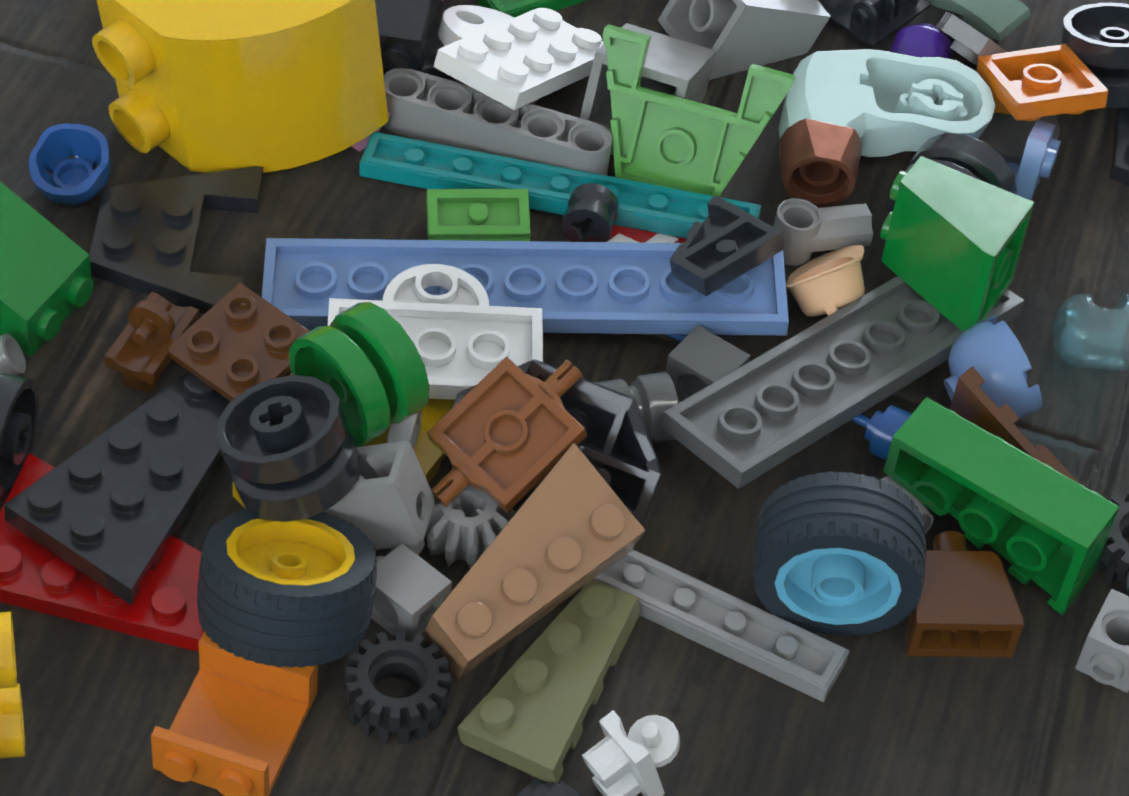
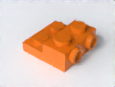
M1067 44L978 56L977 73L991 88L995 103L994 113L1011 114L1016 121H1036L1041 117L1059 114L1077 115L1084 113L1086 110L1106 107L1108 89Z

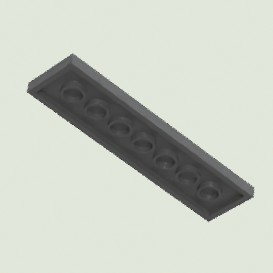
M896 276L858 300L664 411L661 428L740 489L947 361L952 345L962 331L899 276ZM1007 289L987 318L996 315L997 323L1003 320L1007 324L1020 316L1024 300Z

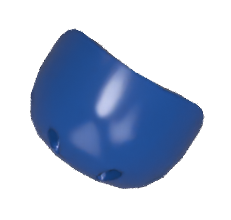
M66 123L47 128L40 136L29 157V171L34 185L47 199L58 204L79 205L88 202L102 191L111 174L112 163L105 136L95 128L86 125Z

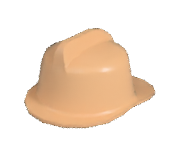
M852 245L828 252L802 265L789 276L786 288L789 289L806 316L814 317L826 314L829 316L864 295L865 287L860 264L865 252L863 245Z

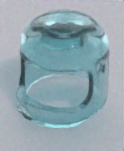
M1089 293L1073 295L1065 300L1058 309L1053 328L1054 347L1058 356L1065 363L1074 367L1118 372L1127 371L1129 367V293H1123L1120 296L1116 310L1096 306L1092 302Z

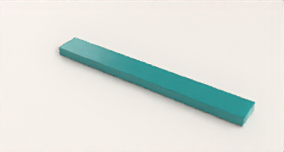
M378 132L371 134L360 161L359 176L424 189H528L529 209L564 215L568 209L570 195L576 187L588 183L599 184L610 189L616 195L619 202L618 214L613 221V225L688 239L687 233L695 222L703 223L709 215L707 204L711 198L715 197ZM722 198L759 219L761 205Z

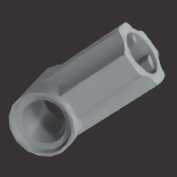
M791 198L779 204L773 224L774 228L783 232L784 264L788 266L805 264L810 260L812 252L835 250L852 245L870 246L874 234L872 214L866 203L817 208L810 201Z

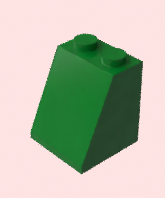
M920 156L908 172H899L892 185L889 198L895 201L893 211L887 216L880 233V239L886 241L881 262L964 332L974 324L987 318L1012 283L1035 202Z
M0 181V336L3 334L11 335L19 344L22 352L31 357L45 341H50L57 335L64 320L76 307L84 306L89 300L94 287L93 280L91 279L90 255Z

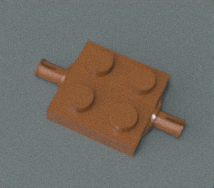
M505 357L427 432L429 440L450 459L454 468L434 488H431L434 497L438 501L440 500V503L447 508L468 485H471L473 488L484 491L508 513L554 468L573 443L578 445L587 437L585 427L565 410L560 399L568 389L583 377L578 368L573 366L569 360H565L543 382L538 378L527 375L508 357Z

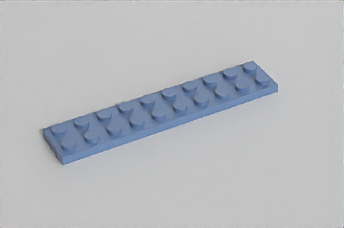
M266 238L262 298L308 330H313L319 326H328L329 298L383 301L384 292L394 277L409 268L426 264L448 265L469 273L484 287L488 295L489 306L542 308L543 333L689 334L699 325L715 335L787 336L789 324L783 250L759 266L754 267L724 285L721 289L708 296H704L672 276L670 258L678 246L683 243ZM430 286L424 289L425 292L431 295H443L449 292L440 286Z

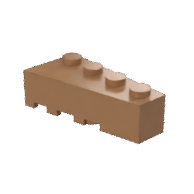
M573 443L432 615L422 636L425 637L429 645L434 642L441 649L440 658L447 657L449 671L458 680L631 552L646 530L577 445Z

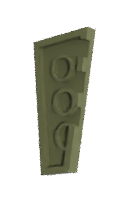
M594 579L586 584L457 727L461 743L545 782L558 784L564 771L562 762L569 748L575 749L583 732L582 721L590 705L597 704L604 689L603 678L609 666L616 665L641 612L638 597Z

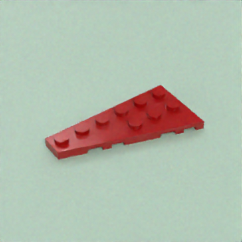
M29 453L4 504L55 467ZM3 505L0 511V602L199 652V641L204 633L202 625L199 623L197 607V587L202 552L171 535L163 547L162 558L154 570H148L140 583V593L133 604L130 605L5 521Z

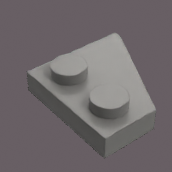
M947 11L936 26L954 39L950 48L976 66L978 56L1007 52L991 39Z

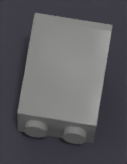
M669 0L658 21L670 37L716 50L709 80L748 70L752 64L763 66L808 53L831 16L818 0Z
M628 23L621 27L651 36L640 82L641 87L699 103L702 102L706 94L716 50ZM602 45L594 55L580 118L603 125L611 133L610 120L612 119L610 90L607 89L606 71L608 70L606 47ZM611 145L610 155H613V145Z

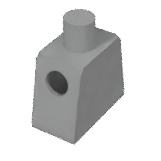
M406 440L357 447L360 455L359 477L347 495L333 507L322 512L335 515L359 528L367 536V539H370L374 550L389 548L392 551L403 543L415 554L419 555L425 545L424 536L434 508V495L411 444Z

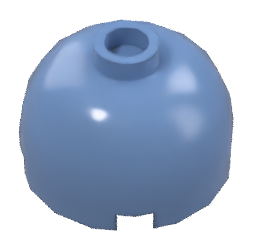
M993 315L974 324L960 334L952 345L948 359L951 377L944 379V385L951 401L959 377L973 366L985 380L980 388L998 408L1006 403L1019 419L1041 409L1042 397L1039 385L1036 384L1028 388L1026 382V371L1032 369L1030 362L1018 339L1003 320L997 323V316Z

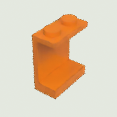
M204 631L199 641L200 670L170 729L167 730L155 726L151 734L153 769L161 771L164 775L175 781H192L217 789L224 796H269L317 695L318 665L290 668L286 666H268L262 663H254V661L250 660L247 661L242 657L235 656L233 653H228L224 648H220L218 644L211 641L210 637H207Z

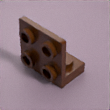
M239 283L168 346V354L176 363L226 399L233 401L246 389L268 379L291 375L289 349L296 339L310 331L248 287Z

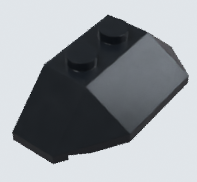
M536 359L518 366L527 375L538 378L543 382L558 369ZM581 378L560 397L565 410L586 429L587 437L577 447L642 526L647 518L663 472L635 398ZM475 386L459 392L454 406Z

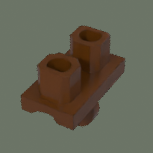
M151 292L146 300L138 301L132 307L128 315L129 323L105 355V367L121 372L124 385L145 393H150L160 380V375L172 360L168 354V346L199 319V309L191 306H175L154 292Z

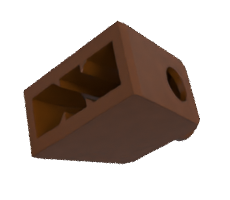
M946 531L936 535L932 540L933 550H926L925 579L921 598L915 610H912L908 616L907 656L1013 657L1024 627V620L999 556L992 551H967L965 537L960 532Z

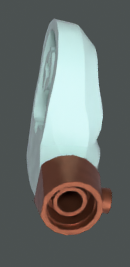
M872 49L817 51L800 61L793 75H796L795 82L784 101L779 124V157L783 186L787 195L791 198L810 201L817 208L838 205L848 199L854 191L861 155L881 157L903 151H918L929 138L944 133L966 134L978 139L990 123L994 113L995 103L991 88L977 71L957 60L941 57L919 58Z

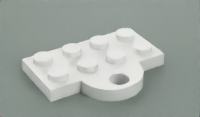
M458 5L448 8L443 14L438 36L445 47L438 49L433 67L503 105L516 110L589 76L595 52L603 45V41H601V36L596 32L584 28H576L562 21V16L559 13L547 8H537L514 18L486 7Z
M426 264L409 268L394 277L388 284L383 295V301L329 298L328 326L335 316L362 302H371L385 309L401 324L414 342L425 365L430 385L429 399L456 400L459 392L477 385L505 357H508L517 366L533 359L543 362L542 308L489 306L488 295L481 283L469 273L456 267L442 264ZM430 286H440L449 292L443 295H431L425 292L424 289Z

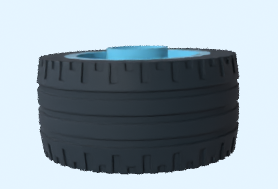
M821 472L814 475H806V477H799L797 480L789 481L786 485L783 484L772 495L770 494L768 500L764 502L755 532L753 575L757 596L772 615L809 632L852 637L856 635L862 636L863 634L869 635L897 625L900 621L905 620L906 616H909L919 603L925 579L926 565L924 522L918 506H915V502L912 499L910 500L909 496L906 493L904 494L899 488H895L894 485L888 484L884 480H878L875 477H868L864 474Z

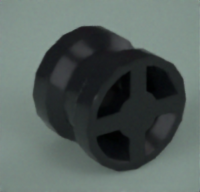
M588 183L576 187L570 195L568 209L562 219L561 228L564 235L571 242H607L611 236L613 221L616 219L619 209L616 195L610 189L599 184Z

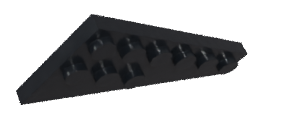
M188 371L4 504L5 521L132 605L140 593V583L148 570H154L162 558L165 543L173 531H179L214 475V466L222 454L215 438L217 421L231 401Z

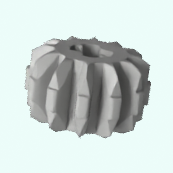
M468 485L447 508L440 503V500L438 501L434 497V508L424 539L427 540L430 555L445 554L448 567L457 560H464L471 569L477 559L481 557L513 518L515 512L512 508L507 513L484 491L473 488L471 485Z

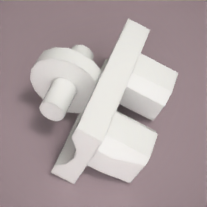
M612 710L599 720L605 738L582 755L585 764L594 774L592 780L595 787L603 796H637L640 792L643 796H663L665 792L656 768L670 763L679 751L680 736L674 723L666 717L659 715L645 716L633 724L627 736L620 717Z

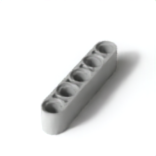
M396 68L386 72L384 75L387 109L391 115L389 122L383 127L393 133L420 141L605 176L608 175L612 135L603 125L530 103L513 110L468 85L413 69Z

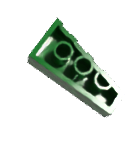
M927 397L893 435L883 472L939 517L949 513L956 518L965 533L964 537L976 547L981 549L985 544H988L1008 560L1012 565L1007 572L1022 584L1026 585L1030 579L1051 595L1047 604L1062 616L1093 576L1119 509L1118 505L1105 499L1099 493L1089 490L1059 473L1048 464L1038 461L1008 444L1002 438L992 435L962 418L956 412L941 406Z

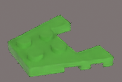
M608 24L604 27L603 45L606 47L608 70L606 71L607 89L610 90L612 119L610 123L615 177L720 197L794 84L796 75L752 64L748 70L738 113L641 87L640 82L651 36Z

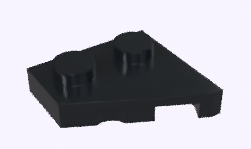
M717 195L711 198L707 204L709 215L705 221L693 224L687 233L688 239L678 246L670 258L672 276L704 296H708L721 289L724 285L784 250L783 232Z

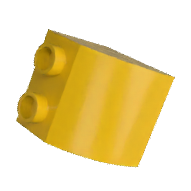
M96 0L103 29L93 36L92 44L100 62L115 79L119 98L109 105V114L123 138L141 153H148L158 145L190 171L210 173L258 166L263 167V173L302 166L341 152L365 139L389 122L375 0Z

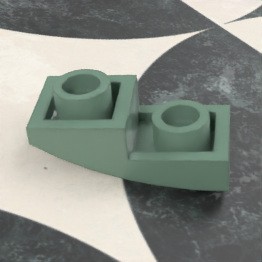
M927 0L931 6L962 15L965 23L986 37L999 41L1010 35L1013 30L1031 16L1029 8L1020 0Z

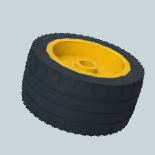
M245 509L232 513V515L224 517L223 520H219L217 524L212 526V529L209 530L205 538L201 553L197 607L200 625H202V630L206 632L207 637H210L213 643L218 644L220 648H224L228 653H233L237 657H242L247 661H254V663L293 668L326 664V662L341 659L344 655H348L352 650L357 649V646L364 640L372 617L377 580L376 551H374V546L371 545L370 539H367V536L359 528H356L344 519L326 512H320L309 518L288 522L264 520Z

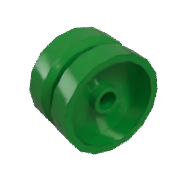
M371 302L355 304L335 316L329 326L316 327L296 339L289 349V366L292 375L315 377L331 385L339 398L347 420L346 427L351 433L356 447H363L381 436L389 427V424L401 423L418 413L429 401L430 385L425 365L414 342L397 320L385 309Z

